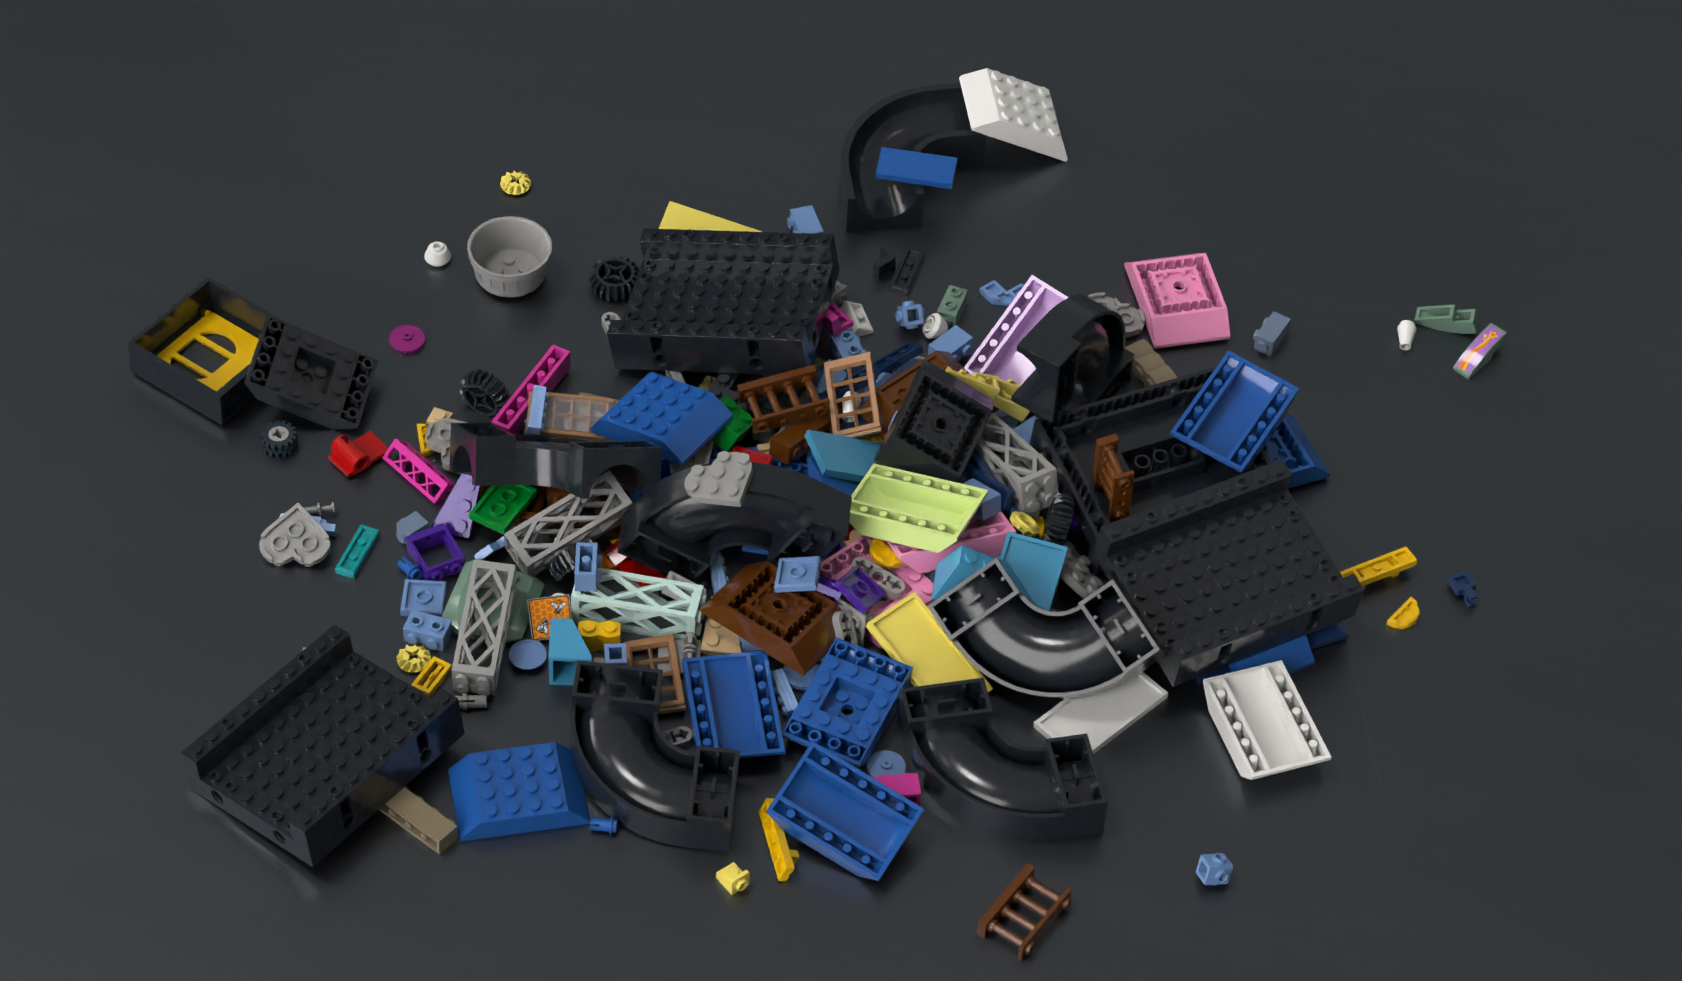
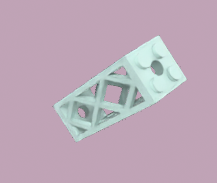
M598 567L597 570H601V582L614 579L628 590L615 593L596 583V592L575 591L574 584L571 594V615L575 624L585 620L599 623L603 621H616L621 623L622 632L651 637L673 634V638L676 640H684L685 635L678 634L679 632H693L696 637L701 635L702 624L700 623L701 620H705L706 616L700 612V608L706 604L707 595L704 594V585ZM633 581L642 582V583H648V584H651V585H647V586H643V587H642V586L636 584V583L633 582ZM668 588L681 599L668 602L652 592ZM607 607L622 615V617L607 620L594 609ZM661 616L675 624V626L660 629L649 621L648 618ZM634 622L641 627L625 625V623Z

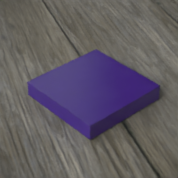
M855 565L833 584L862 614L867 612L886 595L882 588L859 565Z

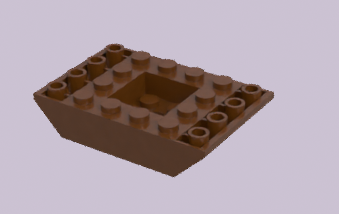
M769 561L746 565L700 608V612L797 673L805 676L827 654L836 638L832 617L835 612L840 611L837 603L816 590L775 593L774 585L777 566Z

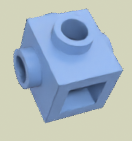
M914 300L902 302L903 306H897L898 311L895 312V316L900 326H906V329L918 328V324L924 323L925 311L921 304H914ZM907 311L911 313L910 318L907 316Z
M1224 853L1201 854L1196 874L1204 885L1228 884L1230 875L1233 872V865Z

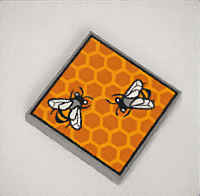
M569 594L527 599L532 640L550 639L551 618L572 619Z

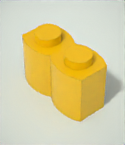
M592 620L578 622V631L589 652L599 650L604 652V644L621 643V623L603 621L599 623Z

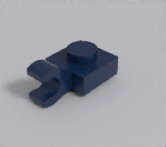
M1464 571L1448 576L1447 582L1457 596L1463 594L1468 607L1475 606L1477 603L1474 599L1478 598L1475 592L1476 584L1468 572Z

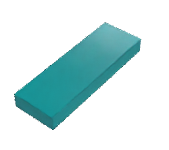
M361 524L336 565L335 573L354 579L379 538L380 530Z

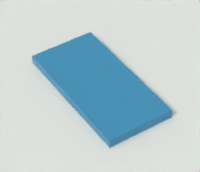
M807 430L805 438L822 476L857 482L862 481L875 463L873 460L882 444L813 430Z
M1008 531L1000 559L1009 563L1033 601L1046 611H1050L1068 547Z

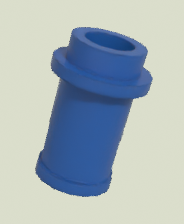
M407 556L402 557L405 564L399 559L397 566L407 574L408 579L418 580L421 578V567L414 565Z
M591 817L590 824L592 825H590V831H606L609 834L617 833L618 819H614V817H611V819Z

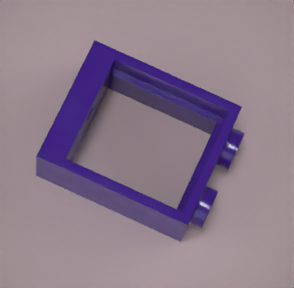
M444 523L406 537L407 551L415 565L421 567L424 580L440 581L462 571L465 564V556ZM444 544L452 559L428 568L419 552Z

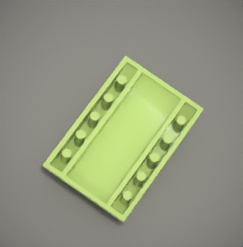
M874 463L851 495L849 523L861 535L939 553L959 539L988 495V490Z

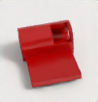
M371 431L352 442L348 436L340 435L333 441L331 446L332 454L328 455V459L349 477L358 474L368 468L371 463L383 457L388 447Z

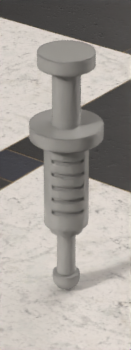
M335 502L328 506H321V503H317V506L304 507L310 515L319 514V516H322L323 511L330 510L333 513L336 512Z

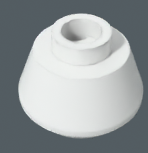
M433 242L428 246L424 258L430 265L440 267L450 261L451 253L444 243Z
M938 313L929 315L923 324V333L926 338H939L948 331L947 322Z

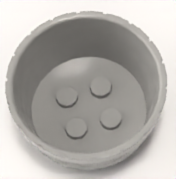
M515 216L498 217L479 225L472 232L467 243L469 260L479 284L491 294L508 298L524 296L537 289L545 278L547 265L551 258L552 241L550 236H548V232L532 220Z

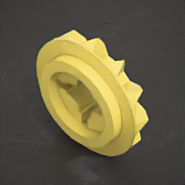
M515 171L513 173L506 172V175L501 177L500 186L508 194L519 195L529 190L531 179H529L528 174H523L522 171L519 173Z
M1012 512L1009 518L1012 526L1016 527L1022 534L1036 537L1040 531L1037 522L1026 513Z
M416 643L413 646L406 644V647L400 649L397 655L398 666L410 673L422 671L431 660L429 650H426L424 645L417 646ZM417 655L418 659L413 658L412 660H410V656Z

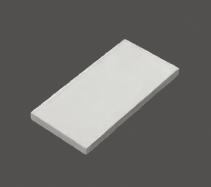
M1141 672L1121 686L1107 692L1084 698L1064 699L1037 719L1033 727L1047 739L1087 733L1094 754L1165 700L1168 692L1144 672Z

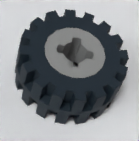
M277 420L275 423L270 422L269 426L265 425L264 429L261 430V447L265 454L269 453L270 457L275 455L276 458H279V456L284 458L286 454L291 455L292 451L295 452L298 445L297 432L291 423L286 424V421L279 423V420Z

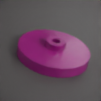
M403 325L391 332L389 343L391 348L397 353L413 354L424 347L425 335L416 326Z

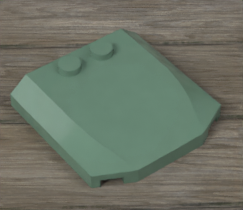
M474 560L465 562L442 614L443 618L452 620V628L457 635H459ZM516 571L517 587L506 643L518 642L525 637L530 625L527 599L541 598L545 586L535 576ZM480 588L477 595L478 600L489 589ZM494 594L481 606L484 613L497 601ZM500 607L487 619L490 626L500 617ZM474 617L472 620V626L476 623ZM479 628L469 637L470 639L478 640L482 636ZM498 628L493 632L494 635H495V638H496V635H497V630H498Z

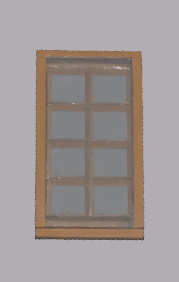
M529 391L526 434L533 394L531 391ZM548 392V398L544 401L547 405L546 410H543L545 419L541 422L544 423L543 431H540V435L614 441L590 432L589 428L606 414L618 400Z

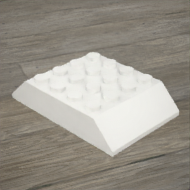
M988 68L959 77L972 131L1065 162L1068 160L1049 89Z
M1282 660L1203 679L1208 711L1240 776L1253 780L1331 760L1332 757Z

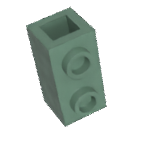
M949 285L937 310V313L944 318L950 329L957 325L967 304V289Z

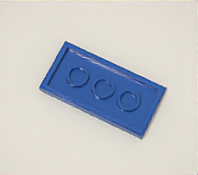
M882 147L876 170V178L952 189L957 158Z

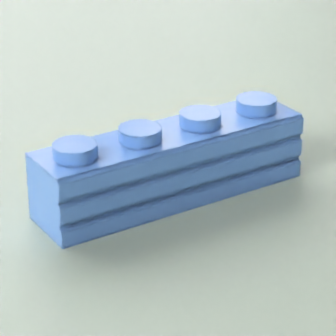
M534 385L527 434L540 435V431H543L544 423L541 422L545 419L543 410H546L547 405L544 401L548 398V392H546V387Z
M715 552L711 555L709 566L714 595L728 583V576H725L726 566H723L725 564L724 556L721 557V552Z
M783 668L770 671L777 702L781 705L782 714L787 719H790L798 702Z

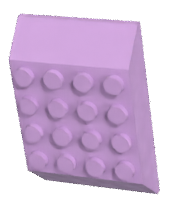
M1031 275L964 368L971 375L975 372L999 376L1004 381H1007L1009 378L1014 379L1015 383L1021 384L1036 368L1024 355L1017 351V345L1052 308L1068 297Z

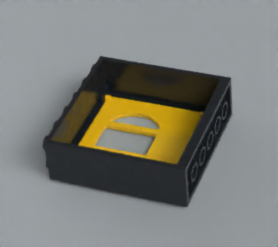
M208 277L190 293H187L178 303L172 305L167 312L160 315L156 321L147 326L140 334L130 340L128 343L131 372L223 425L255 398L244 382L266 316L269 315L281 321L284 320ZM217 334L230 339L236 347V353L229 352L202 335ZM196 340L229 360L214 373H210L178 353L192 341ZM171 360H176L204 378L194 379L172 366Z

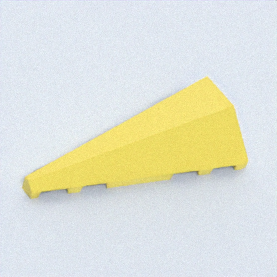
M950 367L946 368L945 371L993 399V406L1023 423L1030 411L1011 401L1012 394L1022 383H1015L1014 379L1010 378L1004 381L999 376L978 372L971 375L966 374V370L963 369L956 372Z

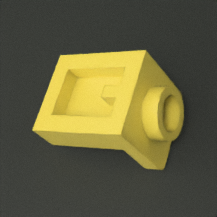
M734 862L716 872V878L731 895L738 891H743L750 884V872L747 869L742 871Z

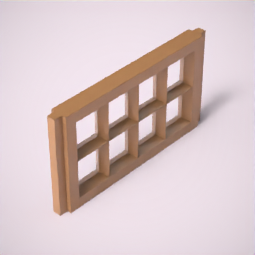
M871 352L824 362L833 434L859 438L882 432ZM865 364L867 376L852 379L851 367ZM847 369L848 380L834 383L833 372ZM868 380L869 391L854 395L853 383ZM849 384L851 396L836 399L835 387ZM870 395L871 407L857 410L855 399ZM851 400L853 411L838 414L837 403ZM872 411L873 423L859 426L857 414ZM853 416L855 427L840 430L839 419Z
M673 634L623 642L626 643L627 666L636 667L650 664V667L655 669L654 663L670 661L672 671L663 672V677L673 676L674 685L662 687V692L675 690L677 700L662 702L659 715L686 710ZM668 647L669 656L653 658L652 649ZM648 650L649 659L633 662L632 652Z

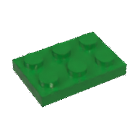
M492 485L470 511L469 519L504 535L537 496V489L529 485Z

